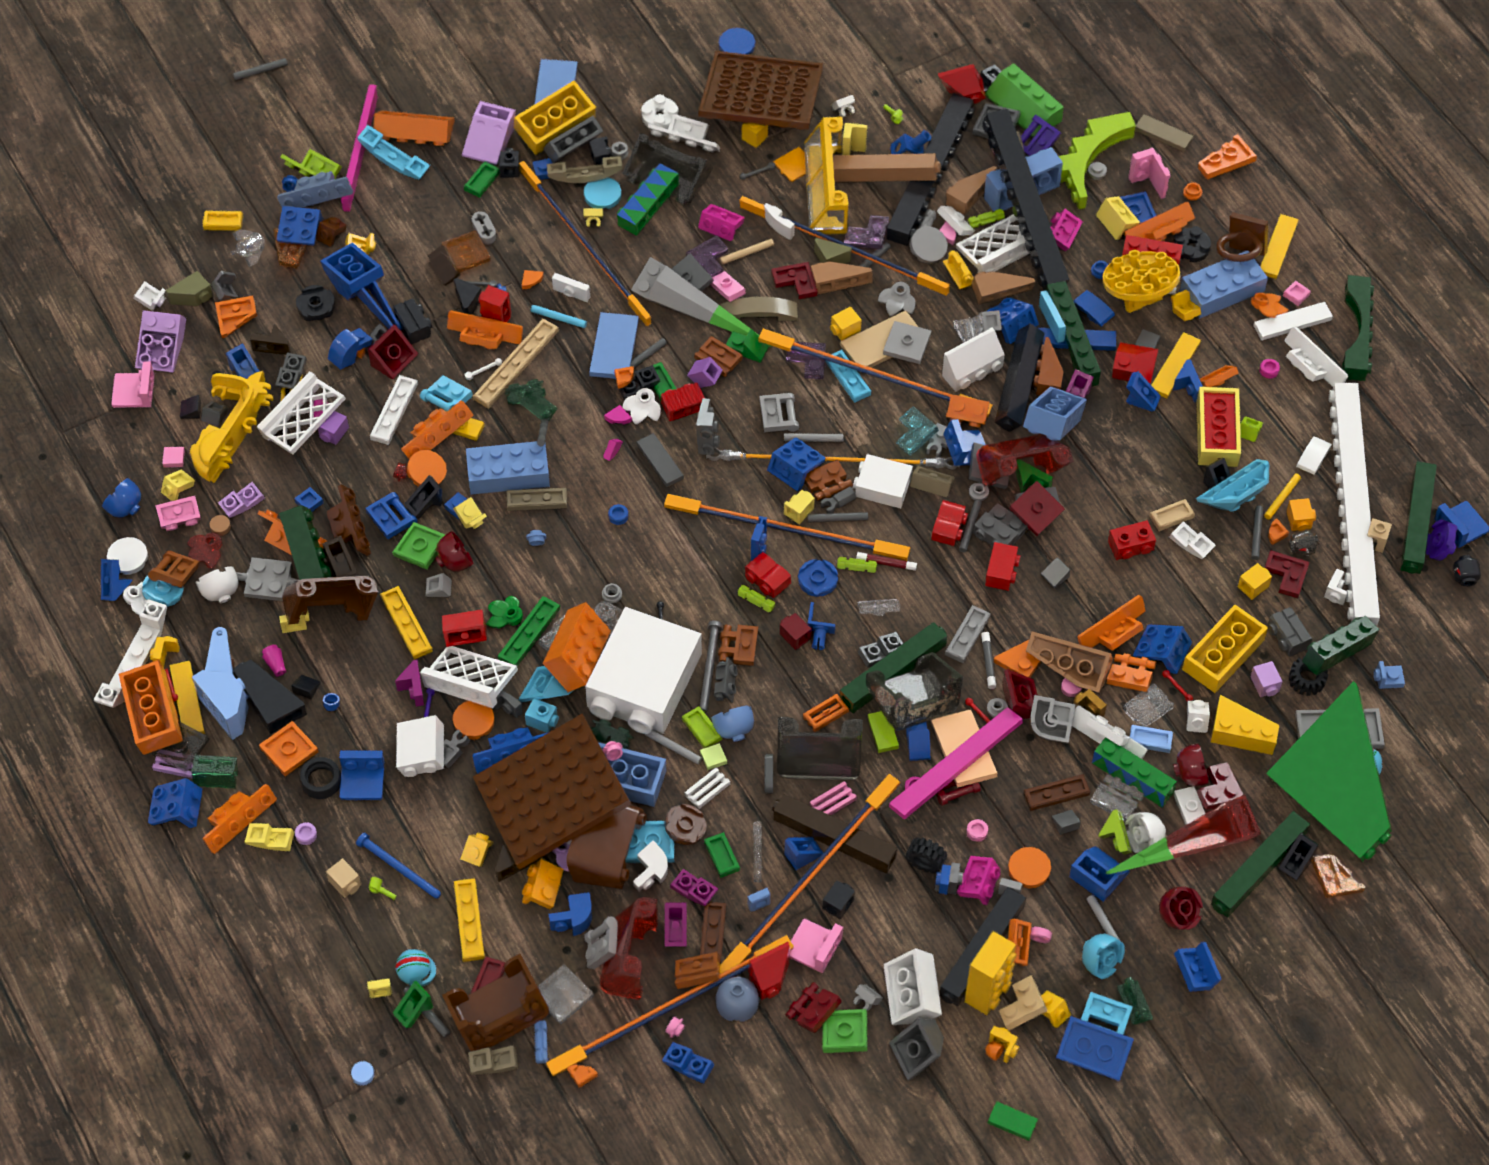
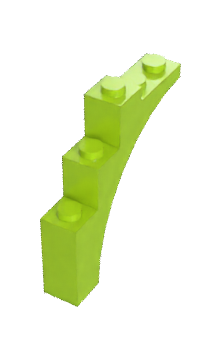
M1130 112L1087 120V127L1084 129L1085 136L1072 138L1069 154L1058 156L1063 162L1060 183L1066 182L1067 188L1071 189L1072 201L1076 203L1078 210L1086 208L1087 193L1084 177L1089 165L1108 147L1120 141L1134 138L1136 125Z

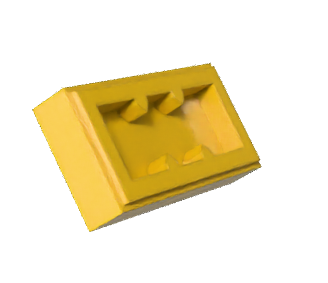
M205 211L203 229L241 230L243 212Z
M470 418L452 434L477 441L485 425L482 421Z

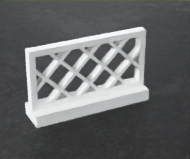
M1014 214L956 244V248L978 269V273L995 272L1030 254L1026 250L1025 238L1020 233L1019 225H1010L1018 220ZM999 229L1006 230L1005 234L995 233V231ZM1009 230L1019 231L1018 235L1008 234ZM983 237L990 238L989 242L979 240ZM993 238L1003 239V243L993 242ZM1007 239L1016 240L1010 244L1006 243ZM968 245L975 246L974 250L965 249L964 247ZM978 246L988 247L987 251L977 250ZM991 247L1000 248L994 252L990 251ZM976 255L985 256L979 260L975 258Z
M309 371L263 419L257 428L263 438L273 441L293 455L346 398L317 379L316 375ZM320 387L323 388L322 394L314 395ZM337 397L333 403L327 404V398ZM323 399V405L314 406V400ZM310 401V407L300 409L306 402ZM323 410L321 416L314 417L315 411ZM310 413L309 419L300 420V414ZM296 415V421L287 423L292 416ZM310 424L306 431L300 432L301 425ZM296 427V433L287 434V428ZM283 429V435L274 436L279 430ZM296 438V442L291 447L287 445L288 439Z
M449 646L445 648L430 668L424 667L420 674L426 688L494 708L497 704L496 697L518 671V668L510 663ZM450 653L458 655V657L446 660ZM469 659L475 660V662L463 665V661ZM461 663V666L449 669V665ZM492 665L490 668L480 670V666ZM442 667L447 668L446 671H437V669ZM478 668L477 672L466 674L467 670ZM508 670L505 674L499 676L497 674L498 671ZM460 672L464 673V676H453V674H457ZM495 673V677L483 679V676ZM481 677V681L479 682L469 681ZM498 682L495 688L486 686Z

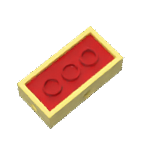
M1199 387L1197 396L1198 465H1210L1221 458H1225L1227 466L1238 467L1241 456L1238 388Z

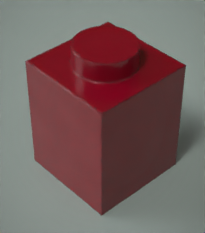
M794 613L781 621L780 635L797 650L811 640V628Z

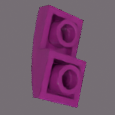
M685 869L678 874L670 885V888L703 906H706L718 891V888L702 877L700 879L696 878Z

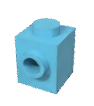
M535 698L525 713L526 725L546 733L550 732L551 728L555 727L559 720L556 706Z

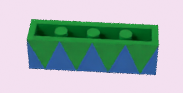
M661 163L656 169H652L649 177L640 184L637 192L632 194L627 204L619 209L617 213L618 226L637 236L679 185V173Z
M1107 737L1104 738L1094 751L1092 764L1161 808L1164 807L1174 794L1176 780Z

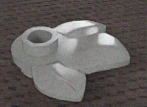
M897 282L892 288L884 289L878 297V302L886 303V310L890 317L902 309L909 314L914 312L915 299L910 295L908 284L904 282ZM899 288L904 289L902 293L897 292Z

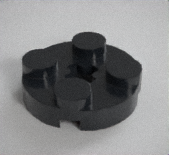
M1193 226L1192 228L1182 229L1181 232L1174 235L1173 243L1183 245L1180 259L1184 260L1185 258L1194 263L1202 261L1208 256L1211 240L1200 227ZM1193 243L1195 244V247H1193L1192 245L1188 246V244Z
M308 286L296 298L297 311L303 316L305 321L331 317L335 308L334 295L330 290L324 289L323 286ZM316 300H317V302L319 303V304H317V305H312V304H313V301H316Z

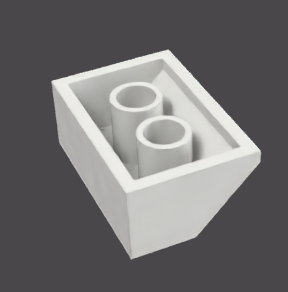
M990 328L944 353L942 377L955 392L967 388L971 383L982 380L986 375L1002 368L1004 352L995 330Z
M915 948L884 964L892 1025L912 1024L918 1018L934 1019L942 1015L933 954Z

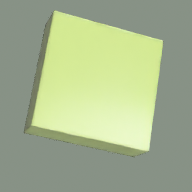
M720 743L700 750L707 770L727 764V759Z

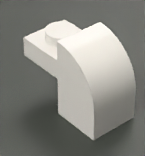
M652 841L637 854L638 860L647 868L633 881V886L639 892L643 888L647 890L655 882L654 878L662 883L668 872V863L664 851Z

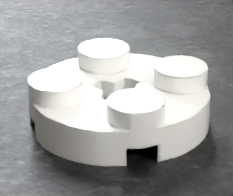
M656 95L655 98L648 100L642 106V120L646 126L652 124L668 129L673 114L678 115V107L672 100L665 98V96Z

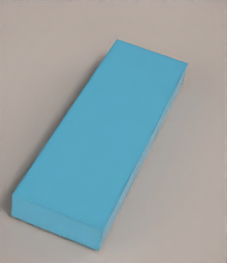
M1047 290L1040 291L1039 307L1057 343L1064 342L1066 326Z
M843 350L831 354L849 360ZM825 360L854 403L871 395V390L857 370Z

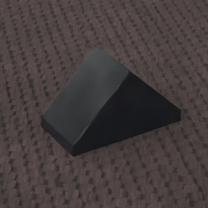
M456 278L454 279L455 292L462 311L465 314L472 315L480 304L481 287Z
M1221 458L1206 466L1203 483L1209 490L1231 476L1225 458Z
M1300 833L1279 869L1295 880H1298L1315 858L1319 844Z

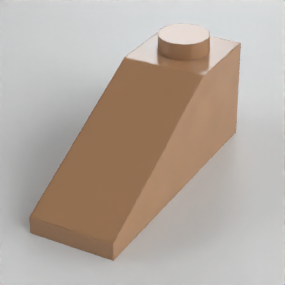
M993 166L957 181L953 187L950 186L946 192V205L965 215L984 194L986 174L997 170V167Z
M830 261L811 265V272L818 294L872 283L871 268Z
M993 271L988 273L980 272L974 276L971 285L978 303L982 304L1032 290L1035 279Z

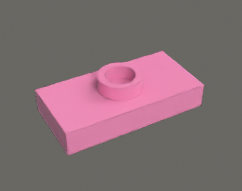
M724 271L712 277L714 281L710 285L729 302L746 294L745 288L727 272Z

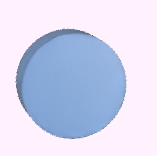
M364 1061L356 1063L351 1070L352 1079L358 1085L369 1084L374 1078L372 1065Z

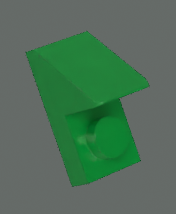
M751 329L747 336L733 331L726 343L727 346L742 354L743 357L761 363L768 350V345L759 342V336Z
M1018 459L1015 473L1021 493L1025 492L1036 481L1044 488L1052 487V476Z
M414 981L394 1010V1016L405 1028L412 1027L422 1011L433 1008L431 996L417 981Z

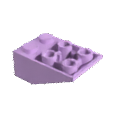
M480 101L473 115L462 156L497 165L500 160V151L505 150L514 131L515 110Z
M143 311L135 368L142 369L143 362H151L153 370L174 373L184 338L186 318L178 314Z

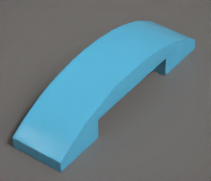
M367 125L357 140L372 155L387 166L406 176L420 180L430 165L415 155L411 158L382 139L383 134Z

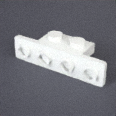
M673 114L668 129L652 124L647 126L651 134L657 137L664 135L671 141L679 142L681 140L691 147H696V145L702 146L708 152L720 150L717 143L704 140L709 125L700 121Z
M1296 326L1292 327L1285 338V342L1293 349L1286 356L1292 365L1301 370L1305 377L1312 382L1324 378L1332 386H1334V383H1344L1348 374Z
M1077 706L1074 710L1072 721L1074 728L1098 743H1101L1107 737L1143 759L1147 748L1125 735L1126 732L1117 726L1112 727L1108 724V720L1099 715L1095 716L1081 706Z

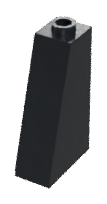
M254 661L242 662L233 668L235 678H240L246 687L244 691L248 696L249 702L270 734L283 728L291 721L294 722L307 715L303 701Z

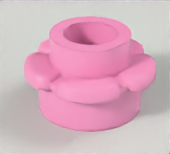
M610 741L603 748V752L608 760L614 761L622 756L623 746L620 742Z
M674 1017L669 1023L665 1032L670 1034L671 1038L674 1035L678 1037L685 1027L682 1024L683 1019L679 1020Z

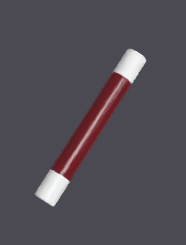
M858 552L856 559H863L866 562L871 560L876 561L877 564L916 571L917 563L866 553Z

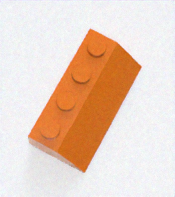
M380 111L375 113L374 129L383 134L382 139L390 140V137L397 138L398 142H408V139L415 140V143L426 144V141H432L433 145L444 146V143L450 141L454 125V117Z

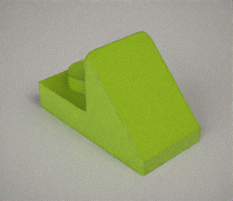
M1116 809L1110 814L1098 837L1105 839L1115 836L1116 838H1113V843L1116 851L1119 850L1120 853L1125 855L1132 853L1122 812Z

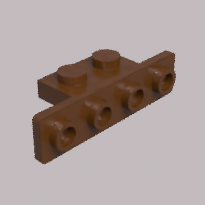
M340 484L338 489L342 502L326 511L334 538L342 536L344 543L353 539L356 550L368 556L371 554L370 542L366 538L365 526L359 515L360 509L356 505V495L351 488Z

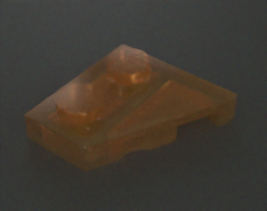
M274 228L279 265L298 269L307 245L278 242V228Z
M1334 854L1315 856L1311 860L1326 898L1361 893L1366 889L1363 883L1359 884L1351 876L1352 872L1343 866Z

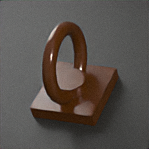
M1233 212L1230 215L1229 233L1222 236L1216 244L1218 254L1224 259L1233 262L1249 261L1258 255L1265 256L1268 245V221ZM1229 242L1230 248L1242 251L1248 250L1249 253L1233 254L1226 251L1224 245Z

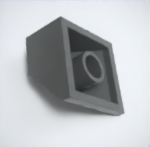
M918 1018L889 1042L907 1080L913 1079L941 1056L944 1036L935 1019Z

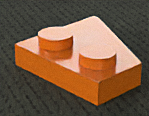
M253 296L215 302L222 338L227 337L257 316Z
M1027 640L995 656L993 663L1030 678L1041 661L1026 652L1029 642Z

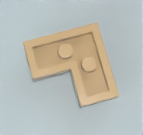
M1032 975L1012 985L1018 1001L999 1010L1008 1030L1047 1011Z

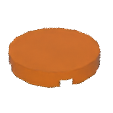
M420 450L414 453L406 467L408 477L418 487L429 475L439 485L444 480L447 472L446 463L443 458L430 450Z
M466 701L459 705L454 712V728L461 731L462 737L466 735L469 739H480L481 736L488 735L494 727L495 718L490 707Z
M1033 847L1021 848L1010 857L1008 864L1009 876L1013 881L1020 882L1024 888H1037L1043 885L1050 875V860L1040 849Z

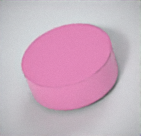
M1066 678L1063 679L1061 685L1063 694L1068 697H1076L1082 691V688H1079Z
M972 820L967 826L968 838L975 842L983 841L988 834L987 824L982 820Z
M1041 927L1031 928L1030 938L1033 941L1039 943L1051 941V931Z

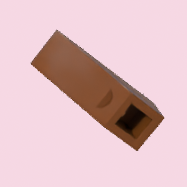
M1046 337L1045 344H1042L1039 356H1042V360L1038 359L1036 371H1040V373L1035 375L1033 386L1037 387L1036 395H1041L1050 386L1061 390L1064 371L1049 337Z

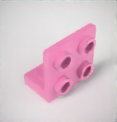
M1153 148L1133 154L1129 180L1131 183L1149 178L1157 193L1163 199L1168 190L1170 172L1168 168L1164 167L1160 155Z
M143 362L139 373L115 374L112 395L113 408L151 407L154 385V372L151 362Z
M803 919L791 940L794 949L790 950L789 958L823 973L842 940L843 927L835 924L832 930L807 919Z

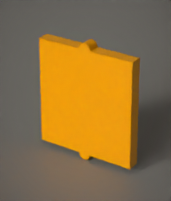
M800 147L773 161L775 166L781 171V174H784L791 182L809 172V157Z

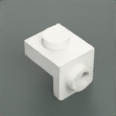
M144 281L133 299L153 311L156 306L161 307L165 301L164 293L166 290L162 288L159 291Z
M1201 700L1188 701L1187 731L1206 733L1210 717L1209 703Z

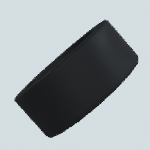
M316 757L303 765L300 771V781L304 792L308 796L315 799H326L333 796L339 790L341 774L333 760L326 757ZM326 769L332 772L333 779L328 785L315 787L309 784V775L316 770Z

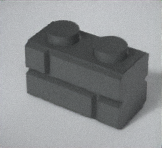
M1291 607L1270 616L1267 625L1268 631L1278 639L1281 651H1285L1291 657L1307 650V647L1312 642V637Z

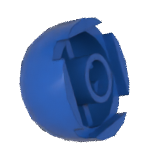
M127 478L115 488L116 491L112 495H108L102 504L105 511L114 517L122 518L129 514L133 516L140 509L138 505L141 501L140 489L133 481Z

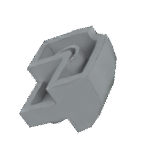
M1034 695L1031 711V726L1034 732L1046 740L1068 744L1075 704Z

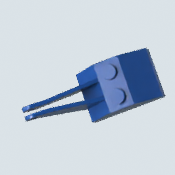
M353 242L321 260L323 270L339 294L347 300L358 296L387 329L395 324L400 331L402 330L399 321L377 284L383 278L384 273L382 267ZM366 289H369V290H370V292L372 293V295L374 296V298L376 299V301L378 302V304L380 305V307L376 304V302H375V301L372 299V297L368 294V292L366 291Z

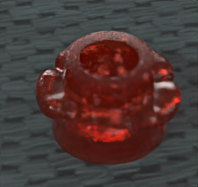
M398 462L393 477L397 478L398 481L401 478H406L407 463L402 464Z

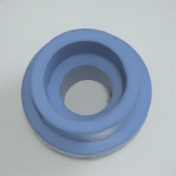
M532 530L530 534L526 535L529 545L539 546L545 543L546 534L542 533L541 530Z

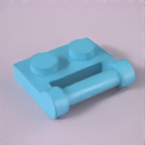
M444 375L431 387L422 390L420 393L421 400L429 401L446 412L462 400L466 403L473 396L472 390ZM435 395H437V396L443 398L444 400L448 401V403L445 402V401H443L442 399L436 397Z
M1090 992L1081 1020L1088 1022L1089 1017L1117 1026V1033L1123 1035L1132 1006Z

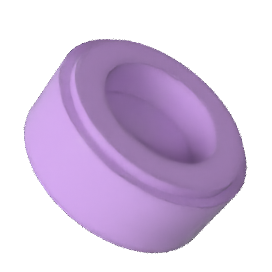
M311 823L298 825L295 829L296 840L302 845L313 843L317 837L314 825Z

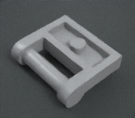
M784 393L759 397L764 432L783 430L794 432L799 429V423L796 421L794 394ZM780 403L786 404L788 421H783Z
M614 917L606 918L602 925L585 934L584 938L588 943L586 951L587 968L596 969L616 955L617 921ZM606 932V935L599 939Z

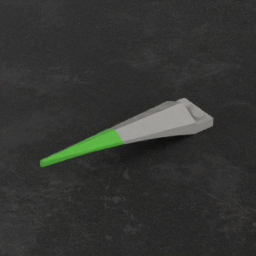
M651 257L631 289L632 292L648 301L730 332L734 331L747 336L750 331L748 326L668 266Z

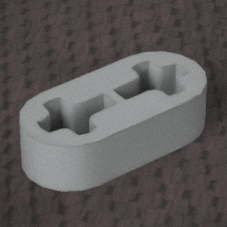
M485 212L474 213L472 225L479 240L483 244L493 243L496 240V231L489 216Z

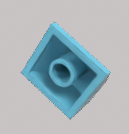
M545 666L536 668L518 700L526 702L532 701L534 698L539 700L565 696L573 691L567 692Z

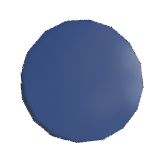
M733 28L723 32L720 36L719 48L722 52L749 55L754 51L755 39L749 31L742 28Z
M812 559L805 562L799 569L798 584L802 591L808 595L815 597L830 594L837 586L838 572L834 565L826 560L817 561V559Z

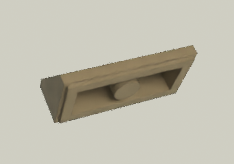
M917 466L912 474L910 487L947 497L955 477Z

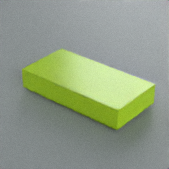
M699 706L682 716V721L703 748L713 746L722 740V737L716 732L713 723Z
M888 710L868 714L867 718L878 753L899 749Z

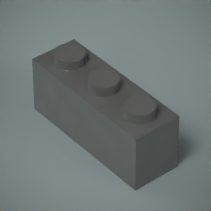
M592 116L548 142L543 149L548 157L551 158L552 163H556L588 144L589 140L596 139L603 130L595 117Z

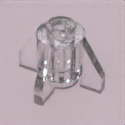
M242 229L233 232L235 240L239 242L236 245V249L230 252L231 255L239 253L243 257L246 256L245 260L249 267L257 264L265 247L263 236L257 232Z
M978 315L973 318L953 321L954 329L963 340V343L983 333V317Z
M599 602L595 607V613L611 630L610 637L613 632V626L619 620L623 610L610 602Z

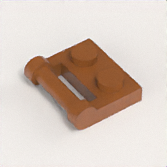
M167 551L163 555L161 562L149 571L148 577L152 581L161 580L182 588L197 570L199 561L173 551ZM169 564H172L167 571H164Z

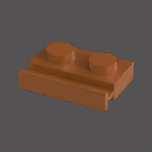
M712 336L694 354V359L696 360L711 357L721 367L722 372L720 375L724 377L742 360V354Z
M718 952L676 960L675 985L677 989L719 981L720 957Z

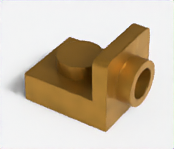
M1090 689L1084 693L1080 692L1074 698L1075 709L1077 706H1085L1086 710L1095 716L1103 717L1105 715L1107 705Z

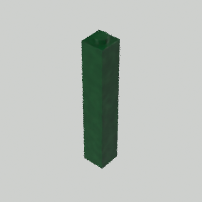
M1419 461L1416 462L1413 472L1400 568L1401 571L1411 574H1421L1424 565L1437 467L1435 464Z
M934 622L843 687L840 690V698L847 705L849 711L854 714L944 648L947 642L946 631L942 627H938Z
M1293 811L1213 895L1211 905L1214 910L1228 918L1288 854L1300 833L1307 834L1310 823Z

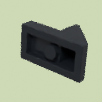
M429 475L404 504L416 518L420 519L432 504L442 505V488Z

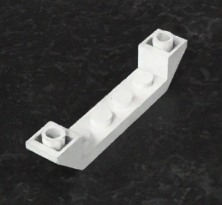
M147 600L139 615L141 626L110 684L102 683L94 698V702L112 708L125 702L118 674L146 664L150 657L151 648L155 647L156 638L162 634L167 605Z

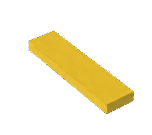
M1280 214L1268 245L1267 253L1260 266L1267 277L1277 279L1299 219Z
M1183 332L1151 385L1160 396L1168 398L1173 390L1178 373L1186 360H1191L1200 345V339Z
M399 586L381 593L380 597L413 659L415 660L433 652L428 639Z
M190 661L169 665L174 691L178 695L177 706L184 739L205 734L199 701L192 680L193 672Z
M475 878L454 881L463 962L485 959Z

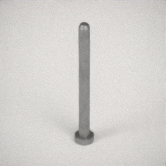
M710 621L708 623L710 637L700 700V708L703 712H706L708 709L718 632L722 630L723 626L719 621Z

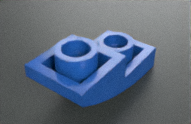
M1088 290L1074 300L1076 308L1086 313L1089 320L1099 326L1104 325L1115 316V313L1102 300Z
M674 1042L662 1059L666 1065L703 1084L714 1067L712 1061L695 1055L692 1049Z

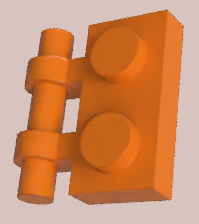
M1126 653L1123 655L1115 654L1114 662H1119L1121 665L1112 664L1107 677V684L1147 692L1153 677L1152 671H1147V668L1155 669L1156 661H1151L1147 657H1131V654ZM1129 665L1139 666V669L1129 667Z

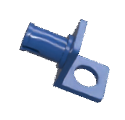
M923 130L915 138L904 133L890 145L891 154H903L906 150L913 154H923V145L931 140L930 133ZM901 143L900 150L896 152L897 145Z
M811 602L808 617V626L811 628V631H814L811 647L817 650L819 642V650H824L826 633L835 634V624L812 621L814 602Z

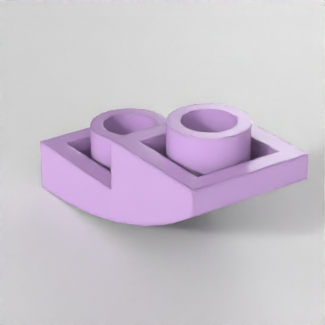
M251 482L237 494L235 491H232L219 501L218 504L231 518L252 508L264 500L265 497L255 484Z

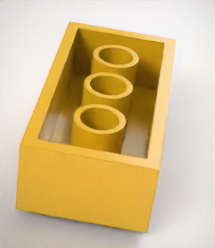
M572 81L515 116L514 129L536 155L543 151V148L551 140L592 116L595 117L596 106L578 84Z
M1234 605L1185 657L1182 670L1216 693L1262 644L1268 627L1237 605Z
M994 931L991 933L970 964L965 1003L985 1015H988L991 1009L995 1010L1001 1000L999 998L1002 992L1006 994L1012 984L1010 980L1015 966L1013 962L1017 956L1015 953L1016 944Z

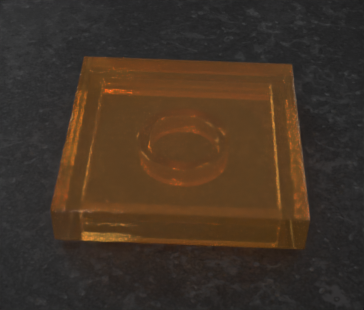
M476 230L441 243V245L447 248L459 273L491 261L490 255Z

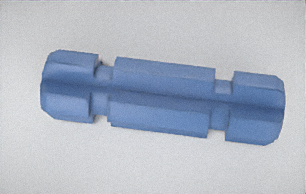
M546 1021L535 1023V1059L538 1064L548 1061Z

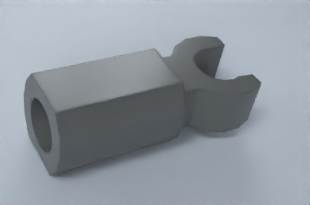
M848 487L833 495L832 498L823 499L821 507L830 506L826 509V514L834 513L836 508H841L855 500L856 494L851 487Z

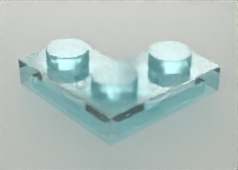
M913 406L899 418L900 422L909 431L897 440L896 443L904 452L911 456L934 436L939 429Z

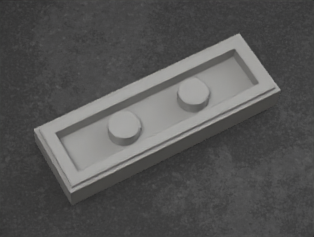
M972 605L946 649L945 655L964 663L988 622L991 613Z

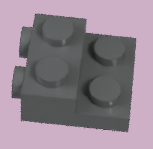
M702 398L696 422L698 454L714 455L716 447H719L720 436L716 435L719 422L715 421L714 407H711L710 399Z
M997 503L989 513L985 512L974 524L973 534L979 540H984L990 544L992 548L994 542L1014 546L1029 528L1014 513Z

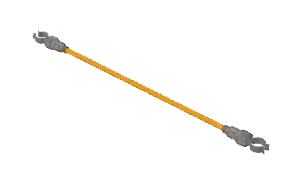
M715 449L719 456L712 457L706 455V458L712 461H717L720 458L723 461H732L746 458L771 459L772 455L746 454L731 449H724L722 451ZM826 457L825 461L861 462L865 461V458ZM934 457L920 460L888 459L904 464H920L935 469H942L945 466L948 469L960 467L947 464L948 461H953L952 457L947 459Z

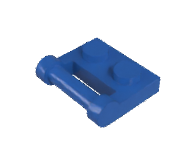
M396 492L388 494L365 508L366 513L387 539L410 528L413 522L418 523L417 518L411 515L399 501V496ZM388 505H393L404 520L400 521Z

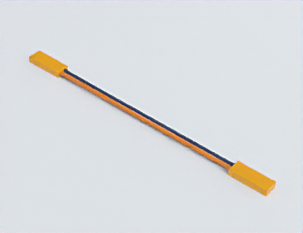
M524 161L520 162L519 169L523 176L537 192L539 191L566 223L627 298L629 306L646 326L650 325L651 316L636 297L633 294L630 295L544 190L541 186V181Z
M744 196L740 198V208L765 218L763 204ZM790 220L795 224L794 228L823 240L852 247V253L917 280L919 285L945 296L949 293L950 284L922 272H919V274Z
M762 329L759 336V342L789 352L797 350L950 401L951 394L798 344L794 342L795 339L766 329ZM989 404L987 417H989L993 404Z
M667 494L664 508L696 515L699 512L753 524H757L759 517L705 506L699 500ZM767 519V527L871 549L873 554L907 561L910 547L881 540L869 542Z
M891 774L887 775L866 799L865 807L746 942H740L720 965L719 974L747 959L752 953L751 948L871 811L879 809L900 785L899 780Z
M786 935L754 952L752 958L718 975L719 981L701 984L586 1046L581 1047V1045H578L546 1062L549 1071L554 1077L567 1070V1067L586 1060L589 1053L723 983V981L749 969V960L787 941L790 944V950L794 949L792 942Z

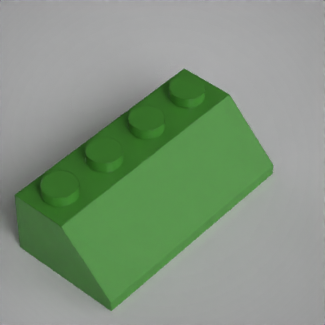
M1015 64L1001 71L985 93V96L996 106L1020 111L1021 115L1017 124L1024 131L1033 121L1034 115L1039 116L1053 127L1062 121L1064 107ZM1037 126V128L1031 134L1032 138H1034L1037 132L1041 129V126Z

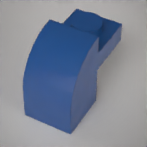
M360 328L352 332L345 329L332 342L328 360L340 370L355 363L357 351L370 346L372 338Z
M590 892L568 895L570 911L549 914L551 931L563 932L572 928L573 936L583 933L592 921Z

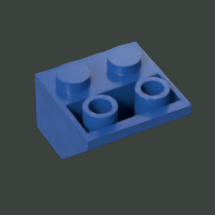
M1097 846L1085 850L1072 864L1069 877L1104 902L1129 874L1130 870L1109 875L1105 874L1120 863Z

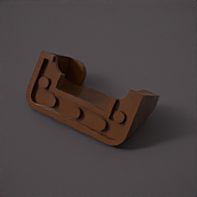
M368 576L301 579L285 588L282 601L288 625L298 624L300 615L307 614V606L344 604L345 612H354L357 615V621L368 620L378 590L375 581Z
M630 805L571 840L566 864L574 882L623 889L624 883L628 881L630 874L625 860L634 831L644 826L647 815L642 808Z
M521 954L510 958L505 963L504 971L506 975L467 995L463 989L455 988L442 995L470 1051L492 1047L543 1020L548 1015L549 1007Z

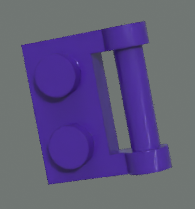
M1034 115L1033 121L1021 135L1024 152L1028 156L1052 147L1061 135L1059 130L1037 115ZM1037 126H1041V129L1037 132V134L1026 147L1024 143L1031 136V134L1034 132Z

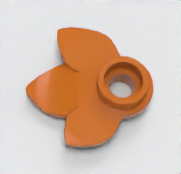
M1256 293L1251 298V304L1267 317L1276 318V315L1288 312L1287 308L1278 303L1281 299L1279 295Z

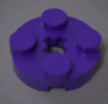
M1445 520L1436 521L1431 527L1434 530L1431 534L1428 533L1426 554L1437 561L1443 560L1448 554H1453L1456 549L1454 542L1457 525Z

